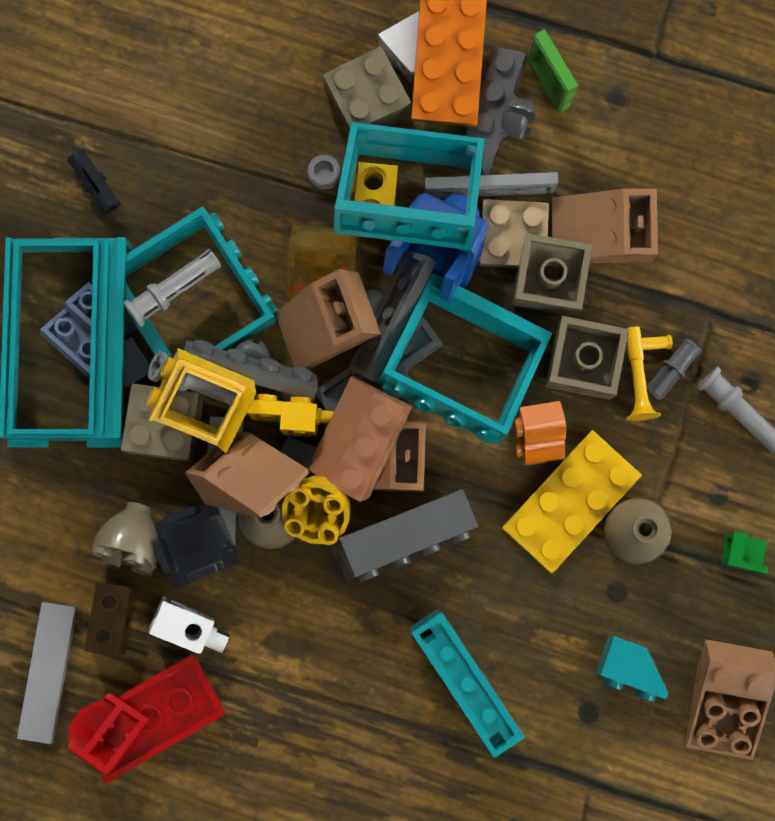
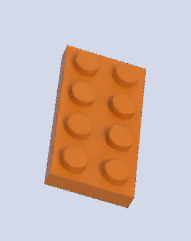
M487 0L419 1L410 121L468 127L477 126Z

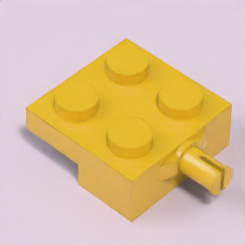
M257 394L256 400L253 399L247 411L252 420L280 422V430L284 436L318 438L319 425L321 423L329 424L334 411L318 408L317 404L311 402V398L291 397L290 402H283L277 400V396L269 394Z

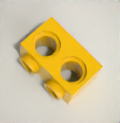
M358 162V172L355 173L352 192H355V201L395 206L398 166ZM371 178H377L382 182V186L377 190H370L364 184Z

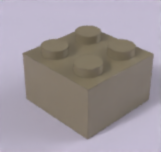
M382 46L323 74L324 89L348 135L351 122L389 127L411 116V101Z
M562 316L556 327L545 387L611 400L617 395L629 329Z
M132 383L121 451L133 455L194 463L198 438L157 421H150V407L146 406V402L154 386ZM177 390L169 409L200 421L204 397L197 392Z

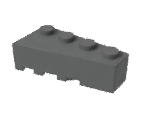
M461 489L341 537L334 544L327 545V549L341 583L358 577L361 583L378 576L377 568L389 564L391 570L410 563L408 556L420 552L421 557L441 550L438 543L450 539L453 545L470 538L468 531L477 528L478 524L464 490Z

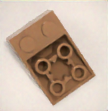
M616 189L553 197L551 199L552 237L592 244L590 263H651L658 255L657 189Z
M338 269L311 283L275 313L294 367L313 368L381 335L359 272Z
M405 422L373 491L423 493L426 422Z
M237 431L227 453L218 446H215L186 471L185 474L205 505L261 518L271 513L275 509L276 503L286 494L296 490L300 485V481L309 474V471L253 434Z
M705 639L696 672L685 743L686 748L750 760L754 759L775 690V658L772 651Z

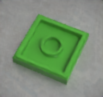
M544 29L534 35L528 62L556 110L561 113L570 108L578 84Z

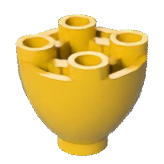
M315 475L302 479L299 487L293 492L286 494L282 503V518L285 522L284 529L290 536L297 537L308 543L332 545L337 542L338 538L347 528L350 520V500L346 494L340 492L326 477Z

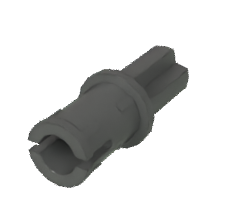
M684 339L671 358L662 362V369L647 386L648 393L657 400L663 399L677 380L685 377L684 372L696 357L702 353V350L691 340Z

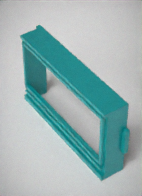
M126 237L6 238L0 382V438L8 440L7 447L49 448V441H87L88 448H121L124 434L122 432L125 306L123 302L125 301L126 252L133 250V245ZM22 252H93L88 429H17Z

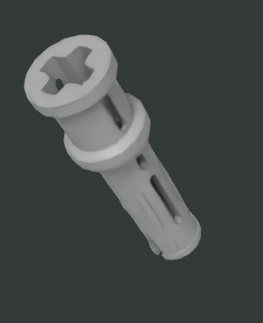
M208 249L159 284L150 283L145 292L132 301H124L123 304L139 327L145 325L144 321L160 310L166 311L168 306H170L169 302L175 299V297L222 266L214 253Z
M160 351L152 359L148 370L150 380L154 382L163 381L164 377L160 376V373L168 357L167 353ZM187 372L178 388V391L190 389L231 405L236 395L235 392Z
M718 366L715 367L701 380L696 388L699 391L704 390L718 403L717 408L720 411H728L769 450L771 455L774 454L775 428L742 397V389L739 386L734 387L720 374L721 369Z

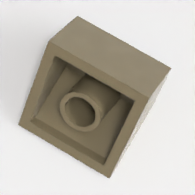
M526 233L516 276L512 306L577 317L583 307L592 244Z

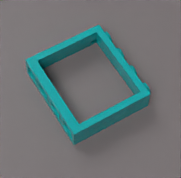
M351 122L335 204L334 233L471 250L485 138ZM359 155L470 168L465 215L350 201Z
M202 206L127 253L126 276L205 228L262 316L214 346V348L227 351L228 349H233L234 345L239 341L253 338L277 323L273 315L277 308L268 294L262 297L255 286L260 284L258 278L250 266L244 269L238 261L242 254L232 239L228 242L225 241L220 233L225 228L215 212L209 215ZM126 282L125 301H132L136 297ZM131 316L155 355L162 351L167 353L169 357L174 358L149 318L144 321V326L139 327Z
M432 272L377 385L383 387L384 391L391 396L403 397L413 402L414 406L423 412H433L443 417L446 423L455 428H465L475 433V436L485 443H495L498 445L508 434L552 333L460 286L449 302L441 299L440 295L444 278ZM429 301L528 351L497 422L395 371Z
M435 610L409 628L494 758L525 738L441 611ZM430 628L432 633L422 639L420 634Z

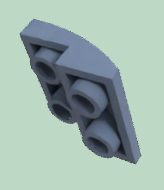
M89 282L65 302V308L40 329V334L88 378L90 377L92 284ZM126 315L124 342L137 327Z

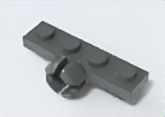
M498 47L495 48L480 91L478 124L476 127H468L465 136L485 138L481 175H489L502 138L509 136L524 139L532 131V128L526 126L527 123L534 124L536 108L531 100L516 96L528 62L526 53ZM455 167L457 171L470 174V168Z
M407 250L389 287L385 291L366 290L381 335L359 345L347 369L348 371L375 383L377 382L410 314L415 308L425 284L430 278L436 264L435 260L429 256Z
M421 317L395 370L409 379L410 377L407 372L411 367L443 346L442 341L424 317ZM345 369L320 386L315 396L325 410L335 411L351 376L383 392L385 391L383 387L377 385V382L375 383L355 375ZM401 397L405 403L409 402V400Z
M246 338L235 344L233 349H228L227 351L214 348L211 343L195 340L191 342L186 340L184 351L254 380L255 385L300 397L311 398V400L315 398L318 388L317 375L303 367H294L292 369L281 366L277 361L271 359L268 346L260 340L256 344L253 343V338Z

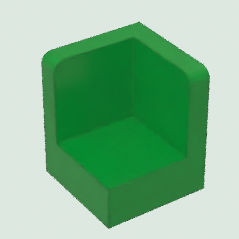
M726 532L720 565L757 574H767L769 567L763 566L767 542L748 537V534L741 532Z

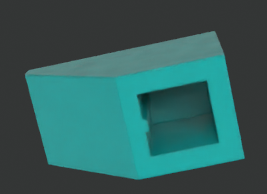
M608 635L596 670V674L604 677L602 683L622 690L624 684L636 688V696L655 702L656 696L666 699L668 691L647 648Z

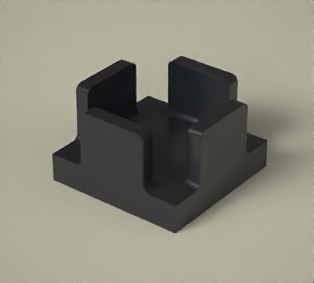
M205 504L191 506L164 517L161 522L155 524L158 539L152 541L163 573H170L176 589L241 563L218 507Z

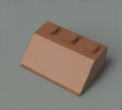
M351 376L307 469L316 476L326 477L340 492L359 502L369 499L413 406Z

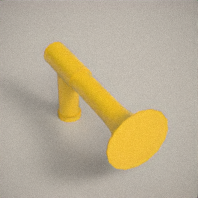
M640 327L626 328L629 329L627 346L635 394L634 410L631 415L626 417V420L642 421L660 417L661 413L656 412L652 408L648 399L643 350H670L673 345L672 336L641 338Z

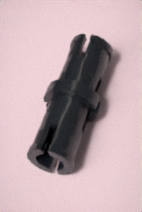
M81 149L70 155L67 162L81 179L83 190L91 194L101 209L102 214L107 215L118 209L121 205L120 201L117 200L107 185V178L104 173L97 170L88 157L87 152Z

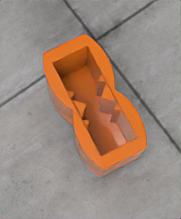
M556 401L519 407V417L513 420L516 438H514L516 457L523 458L524 466L565 459L566 420L561 402Z

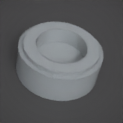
M319 155L311 160L308 165V177L313 186L326 190L338 183L341 172L339 163L335 158L329 155Z

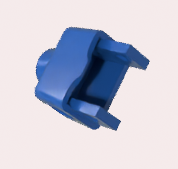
M422 193L409 208L465 215L467 197L451 194L443 201L430 194ZM477 208L471 250L392 240L386 249L383 272L392 275L403 260L407 250L429 256L436 261L432 272L444 278L440 298L449 302L459 286L466 287L481 259L489 228L488 223L479 217V210Z

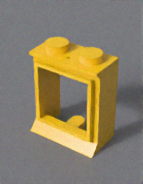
M178 348L174 358L168 356L162 367L160 376L164 377L160 387H153L146 402V406L150 407L149 420L157 421L216 445L227 453L256 395L255 382L250 378ZM186 372L236 393L219 429L169 409Z

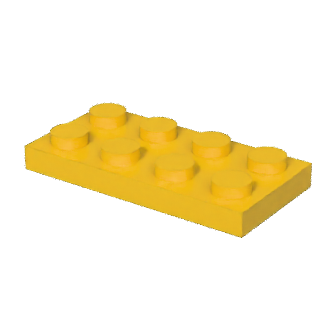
M591 430L505 523L502 529L550 574H553L636 483L642 474L596 432Z

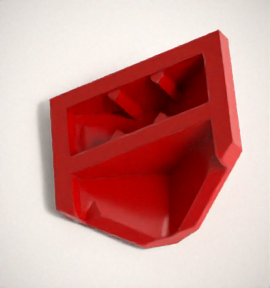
M108 694L103 699L83 707L71 721L68 733V751L107 777L126 757L149 719L114 695Z

